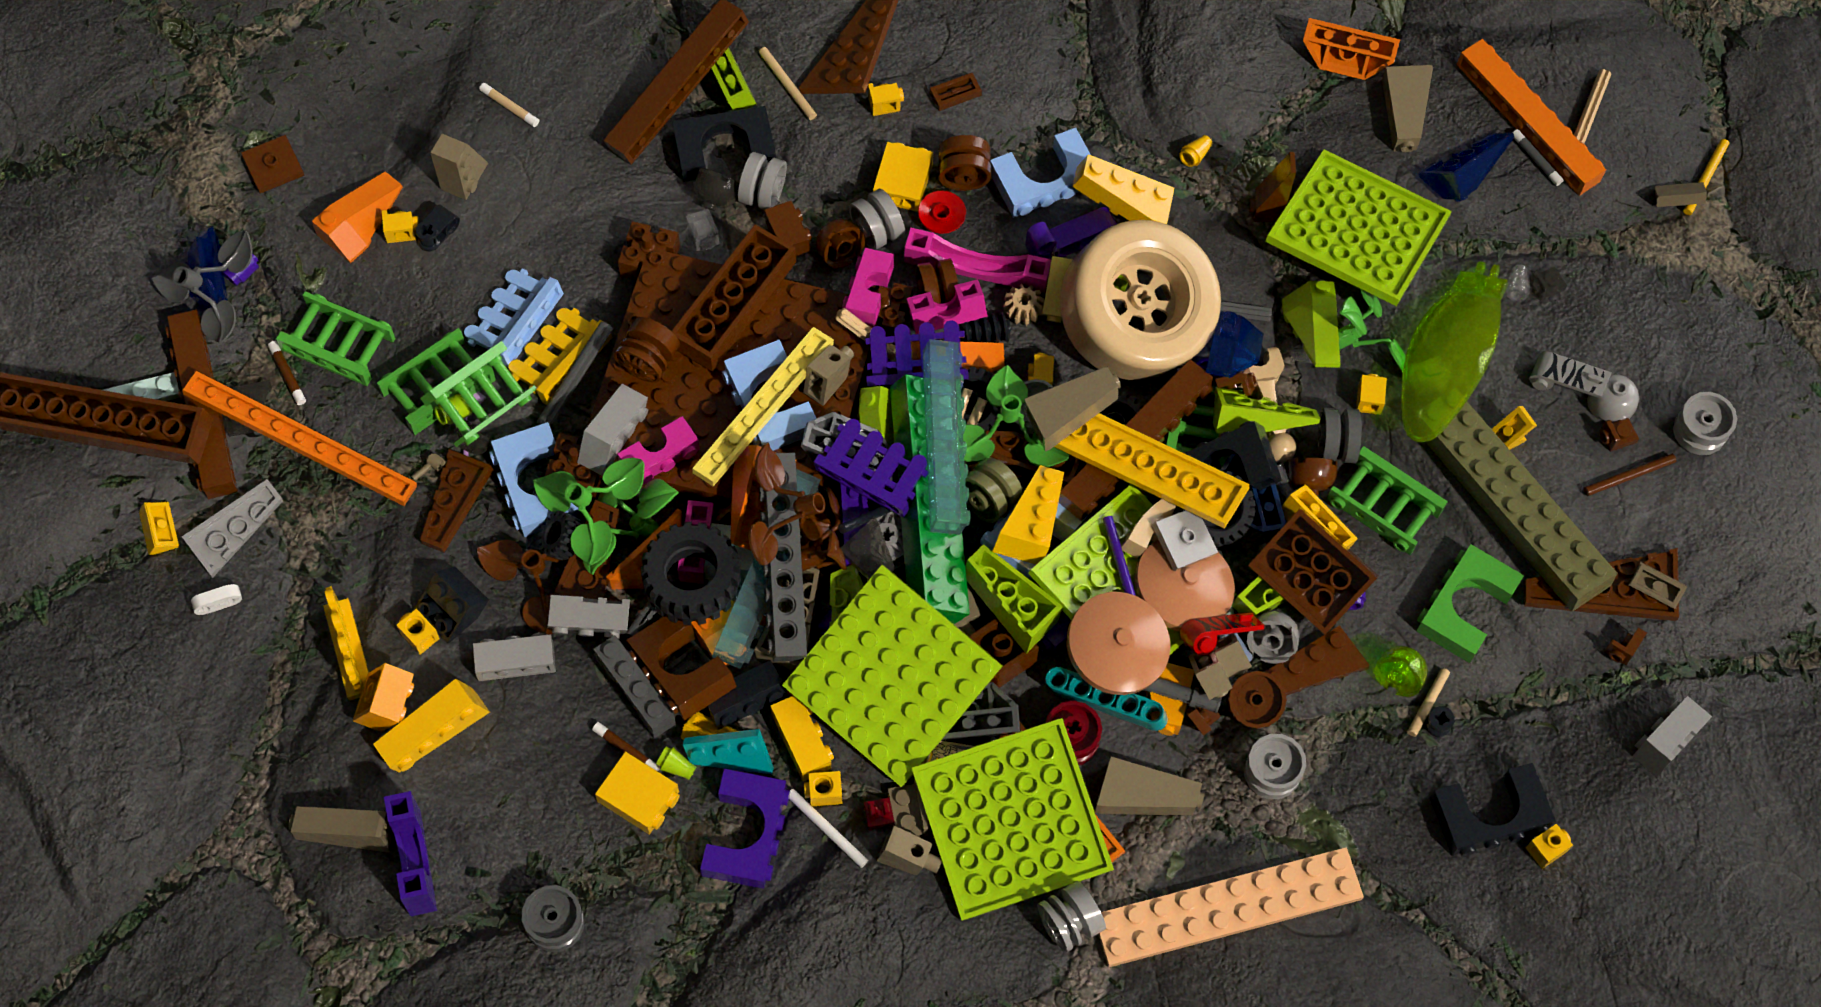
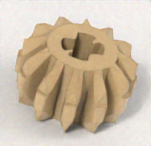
M1021 283L1019 289L1012 286L1010 293H1006L1003 308L1007 312V317L1009 314L1010 319L1015 318L1016 325L1020 321H1024V324L1027 326L1029 320L1036 323L1038 316H1042L1045 300L1041 297L1040 290L1033 291L1032 284L1028 288H1024V285Z

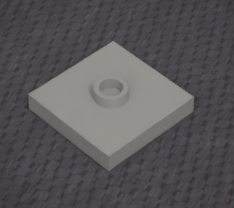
M1187 510L1152 524L1173 571L1218 553L1203 519Z

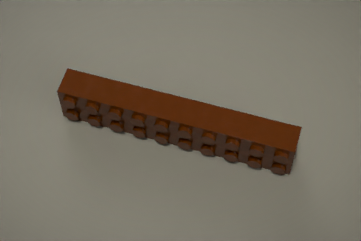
M0 372L1 430L191 464H200L214 419L201 407Z

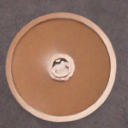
M1158 539L1143 552L1135 568L1134 583L1137 596L1149 603L1160 614L1166 627L1171 630L1180 632L1182 625L1191 619L1224 616L1228 613L1233 603L1235 594L1233 575L1227 562L1219 552L1211 557L1173 571Z
M1107 592L1094 596L1077 610L1068 627L1066 642L1068 655L1073 667L1088 684L1105 693L1128 695L1142 691L1158 679L1168 663L1170 637L1166 624L1160 614L1149 603L1135 595L1124 592Z

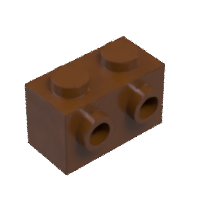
M792 201L764 210L765 223L771 234L795 247L796 256L810 251L809 242L812 241L808 227H803L801 211L799 208L795 209Z

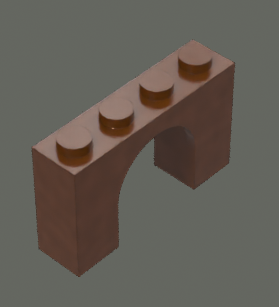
M665 615L627 639L630 647L628 653L636 664L639 663L642 666L640 669L648 680L652 679L654 681L653 687L661 697L665 696L668 699L666 703L674 715L679 713L685 721L737 686L731 671L719 656L688 674L674 675L664 671L667 659L674 652L697 638L692 623L691 625H683V620L679 619L677 623L669 621L668 615Z

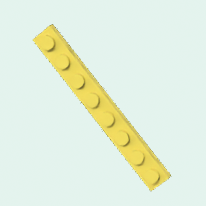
M813 327L693 467V474L714 486L806 378L807 366L829 345L833 346L834 339Z

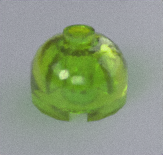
M1395 646L1387 649L1378 659L1374 668V674L1377 681L1385 689H1388V685L1398 690L1396 695L1412 697L1417 695L1427 680L1428 666L1422 655L1413 648Z

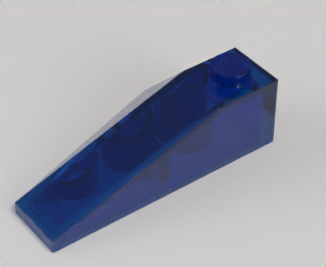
M1494 133L1471 145L1472 149L1452 153L1453 158L1444 163L1442 160L1432 163L1418 173L1419 177L1443 199H1453L1455 202L1463 201L1479 187L1514 139V134Z

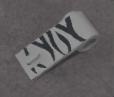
M1547 351L1540 353L1529 380L1534 388L1541 391L1551 389L1554 383L1602 398L1612 372Z

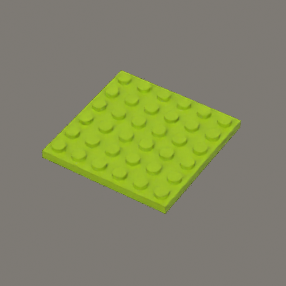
M1324 149L1267 235L1265 242L1397 306L1452 211Z
M1130 484L1035 565L1028 574L1046 593L1063 606L1062 611L1071 620L1077 610L1092 597L1107 592H1124L1103 518L1107 516L1113 517L1120 544L1122 545L1134 525L1153 504L1135 485ZM1150 540L1147 548L1153 543V541ZM1123 551L1128 571L1131 577V581L1133 584V588L1137 596L1134 583V573L1139 558L1137 559L1136 557ZM1167 628L1170 637L1171 655L1184 641L1180 637V632Z
M881 565L782 686L894 782L903 787L913 775L912 767L921 765L1003 665L888 568Z
M1062 718L912 767L962 921L1066 887L1075 881L1081 882L1114 870Z

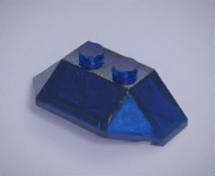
M213 226L206 228L198 235L187 252L188 262H185V264L192 270L195 267L206 268L223 265L218 260L220 250L219 238ZM223 271L201 272L200 275L203 282L198 290L214 300L216 305L222 300L228 301ZM190 290V297H195L200 307L205 310L212 307L210 303Z
M1220 311L1219 320L1212 336L1205 373L1231 378L1236 375V372L1244 371L1259 363L1264 333L1245 317L1231 311Z

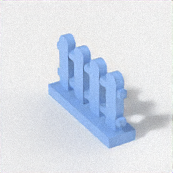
M523 268L520 272L517 270L508 271L505 278L509 287L506 290L497 288L492 292V298L496 303L494 307L484 306L479 309L478 316L482 321L480 326L469 325L465 328L464 334L469 346L475 347L477 344L489 350L502 341L507 350L500 354L503 358L501 361L508 367L512 360H516L564 293L558 280L550 277L548 280L541 278L539 281L528 276L527 270ZM517 289L528 293L529 296L524 299L514 293ZM505 307L516 313L513 317L501 313V310ZM489 326H493L502 332L497 336L486 330Z

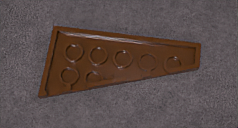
M866 0L799 86L801 94L865 93L899 0Z
M1678 548L1670 549L1664 553L1657 554L1655 552L1644 557L1608 562L1618 573L1612 585L1574 611L1677 621L1679 618V603L1674 609L1628 584L1640 562L1679 581ZM1542 576L1525 580V607L1570 611L1554 590L1544 581Z

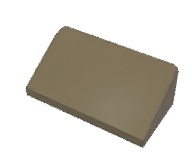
M1704 182L1655 186L1657 207L1706 204L1707 193Z
M1640 562L1628 584L1674 609L1687 589V585L1643 562Z

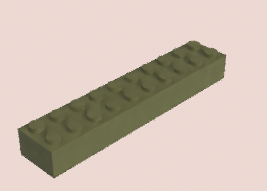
M1456 388L1416 412L1412 425L1414 430L1538 574L1544 578V581L1554 590L1571 612L1612 585L1618 573Z

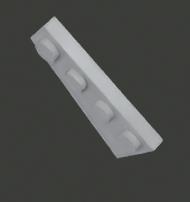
M266 479L183 535L182 538L213 578L283 500L268 479Z

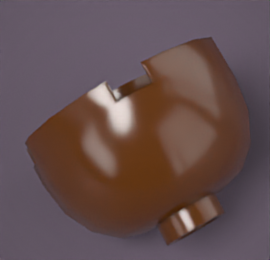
M846 219L829 221L820 229L816 238V248L825 263L833 268H843L853 263V260L850 259L856 254L860 256L865 246V235L857 225Z
M1298 458L1287 460L1288 480L1297 490L1306 484L1316 496H1319L1320 491L1329 489L1336 480L1337 461L1332 462V459L1305 458V460H1302V463H1298Z

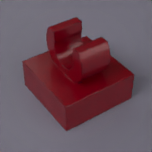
M890 798L864 802L868 830L895 825Z

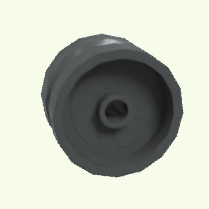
M1322 408L1318 426L1319 458L1332 459L1333 462L1337 459L1339 453L1342 463H1357L1362 432L1359 409H1344L1340 417L1336 408Z
M548 885L535 890L526 899L522 908V923L530 941L539 949L547 952H562L571 948L580 939L584 930V915L577 897L569 889L558 885Z

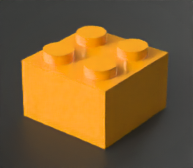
M387 663L369 672L353 722L380 732L401 722L406 713V707H404L406 698L411 695L414 688V683H412L414 674Z

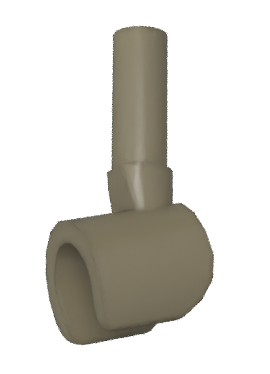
M431 454L427 458L426 464L411 477L416 481L431 468L440 471L445 466L446 461L438 454Z

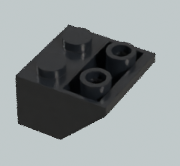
M454 566L435 572L414 610L417 609L436 629L437 633L447 643H450L478 619L489 599Z

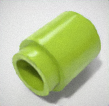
M459 393L448 398L463 419L472 415V410ZM438 404L434 409L438 421L442 425L453 424V421L441 405Z

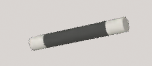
M1516 129L1511 134L1556 186L1564 181L1519 129Z

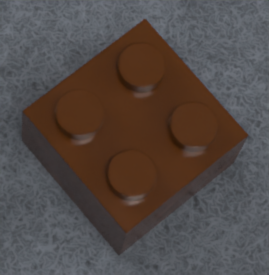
M998 618L969 636L1003 665L990 681V683H995L999 688L1037 662L1039 647L1035 645L1026 654Z

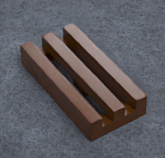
M969 73L931 87L930 95L931 97L933 96L934 103L937 104L938 110L941 111L982 96V90L974 74ZM970 82L972 83V84H970V85H967V86H964V87H961V88L959 87V86L965 85V84L970 83ZM952 89L951 92L942 94V95H940V96L938 95V94H940V93H943V92H946V91Z

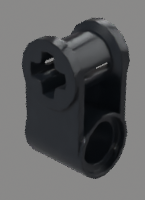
M436 205L429 215L416 227L420 248L428 252L436 250L449 235L455 232L459 226L460 218L442 205Z

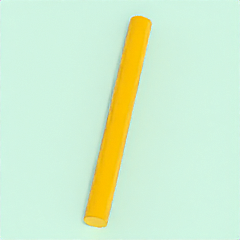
M1726 139L1720 140L1698 183L1704 182L1705 189L1729 145V141ZM1697 204L1686 205L1683 212L1686 215H1692Z

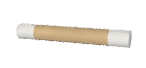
M481 84L479 88L481 92L531 126L536 127L538 125L539 119L488 84Z

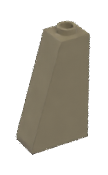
M1432 65L1385 68L1382 84L1393 151L1406 153L1418 148L1422 136L1431 83Z
M1108 366L1024 399L1025 413L1045 451L1052 449L1118 399V388H1121L1120 381L1116 374L1112 375Z
M1111 757L1095 813L1193 815L1196 807L1201 808L1205 793L1200 792L1202 787L1200 782Z
M297 806L295 815L292 814L289 820V830H291L296 840L389 853L394 835L385 811Z

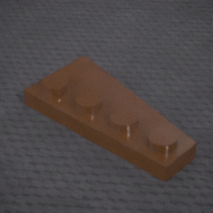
M450 449L446 456L448 459L446 466L442 469L440 475L439 489L434 494L433 508L428 513L420 539L423 545L445 553L493 472L491 465Z
M595 500L589 513L593 523L604 521L610 528L617 529L619 509ZM574 553L569 558L554 593L561 596H578L588 599L605 598L606 576L609 574L612 553L596 569L594 575L587 571L583 560Z
M1339 625L1290 656L1288 661L1278 663L1265 672L1280 681L1287 696L1313 685L1315 687L1335 678L1340 679L1357 671L1368 670L1370 665Z

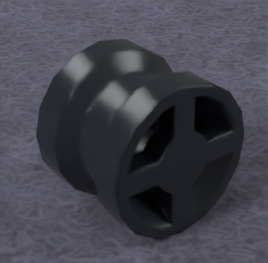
M1435 707L1427 717L1425 727L1435 737L1446 736L1455 723V716L1447 707Z

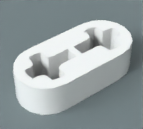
M231 584L198 594L191 599L195 614L204 615L238 604L242 600L239 586Z

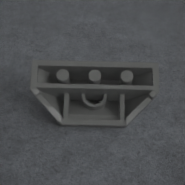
M831 412L806 424L801 447L813 462L818 454L827 455L824 453V449L826 446L832 447L840 434L837 431L840 424L845 426L850 418L836 412ZM860 423L861 431L859 434L867 437L872 431L879 432L875 428ZM883 437V443L881 446L886 449H889L890 446ZM854 441L846 456L854 459L862 444ZM876 453L868 468L876 471L884 456ZM841 462V464H840L841 466H843V467H845V468H848V467H849L848 465H846V464H844V463H842V462ZM895 472L890 478V480L892 481L894 480Z
M991 682L941 741L1000 737L1020 732L1018 705L995 683Z

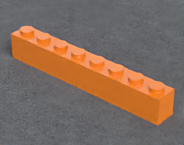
M1481 39L1461 52L1457 66L1516 129L1520 130L1579 196L1601 182L1606 172L1602 162L1588 151L1586 145L1572 134L1570 128L1565 126L1557 118L1555 112L1550 110L1541 101L1539 95L1533 93L1525 81L1516 75L1510 65L1499 57L1491 45H1488Z

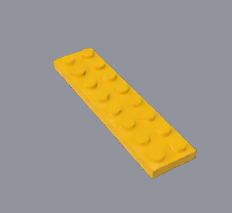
M1100 413L1054 446L1224 529L1249 490L1248 483Z

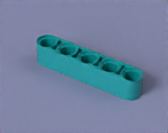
M1054 667L1046 674L1047 685L1059 697L1085 703L1097 711L1150 730L1158 731L1167 725L1168 716L1162 705L1157 701L1133 693L1128 695L1110 694L1112 699L1108 703H1101L1103 696L1109 693L1094 688L1078 673L1061 667ZM1058 678H1065L1062 685L1054 686ZM1082 686L1089 687L1085 694H1077ZM1129 703H1136L1134 710L1130 712L1124 711ZM1152 712H1160V716L1156 720L1148 719Z

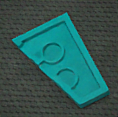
M760 729L684 738L683 747L689 762L693 765L773 774L774 767Z

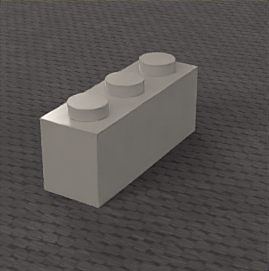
M535 633L531 637L509 636L505 640L484 639L480 643H473L475 673L478 681L556 672L554 643L551 634Z

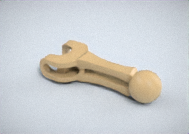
M1267 348L1263 357V366L1251 364L1244 352L1231 353L1229 369L1249 365L1250 372L1255 374L1257 385L1251 394L1252 398L1260 400L1262 397H1267L1277 403L1275 384L1284 369V362L1279 348ZM1286 429L1266 432L1274 458L1278 464L1286 463L1288 459L1294 457L1296 452V443L1289 434L1285 433Z

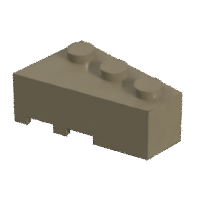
M441 134L430 152L440 188L447 193L467 200L470 193L475 192L478 180L487 167L488 162L468 144Z

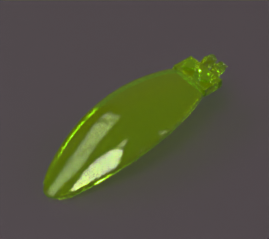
M1481 261L1478 262L1475 273L1460 271L1453 284V288L1439 298L1426 312L1412 336L1405 357L1402 376V420L1407 436L1413 441H1431L1447 428L1477 387L1490 363L1500 331L1501 299L1508 288V280L1498 278L1500 265L1494 264L1489 276L1483 275L1486 266L1485 262Z

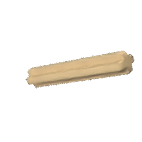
M1599 70L1574 133V136L1582 143L1586 141L1611 77V72L1608 70Z
M842 308L838 310L835 317L838 322L865 341V338H870V331L872 329L870 326L847 309ZM886 343L887 358L894 362L896 361L895 345Z

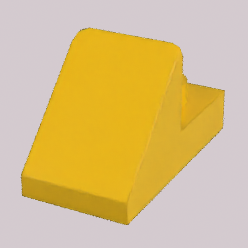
M1518 406L1494 426L1492 430L1507 448L1511 450L1527 440L1525 435L1534 429L1537 424L1523 406Z

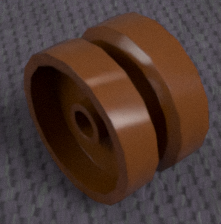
M959 135L944 140L938 149V160L940 163L939 180L942 185L958 191H969L985 186L991 180V164L989 163L991 155L988 142L981 137L973 135Z
M951 258L937 260L935 270L930 262L916 264L919 295L931 292L933 301L939 304L947 303L954 298V285H958V279Z
M1246 672L1234 679L1231 684L1233 688L1227 693L1226 700L1229 712L1235 720L1247 727L1257 729L1269 727L1278 721L1285 711L1287 701L1285 689L1277 678L1266 672ZM1258 694L1262 702L1255 705L1252 702V697Z

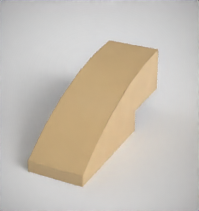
M1164 499L1154 504L1128 533L1121 545L1122 551L1138 559L1147 549L1150 540L1153 542L1158 540L1152 524L1172 516L1176 505Z

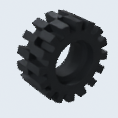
M556 511V513L550 514L551 518L547 517L545 519L546 525L542 524L541 529L543 531L539 532L538 537H541V539L538 540V545H541L539 549L543 551L542 553L563 561V559L567 560L569 556L572 557L574 555L571 547V535L575 528L583 523H580L581 520L562 511Z

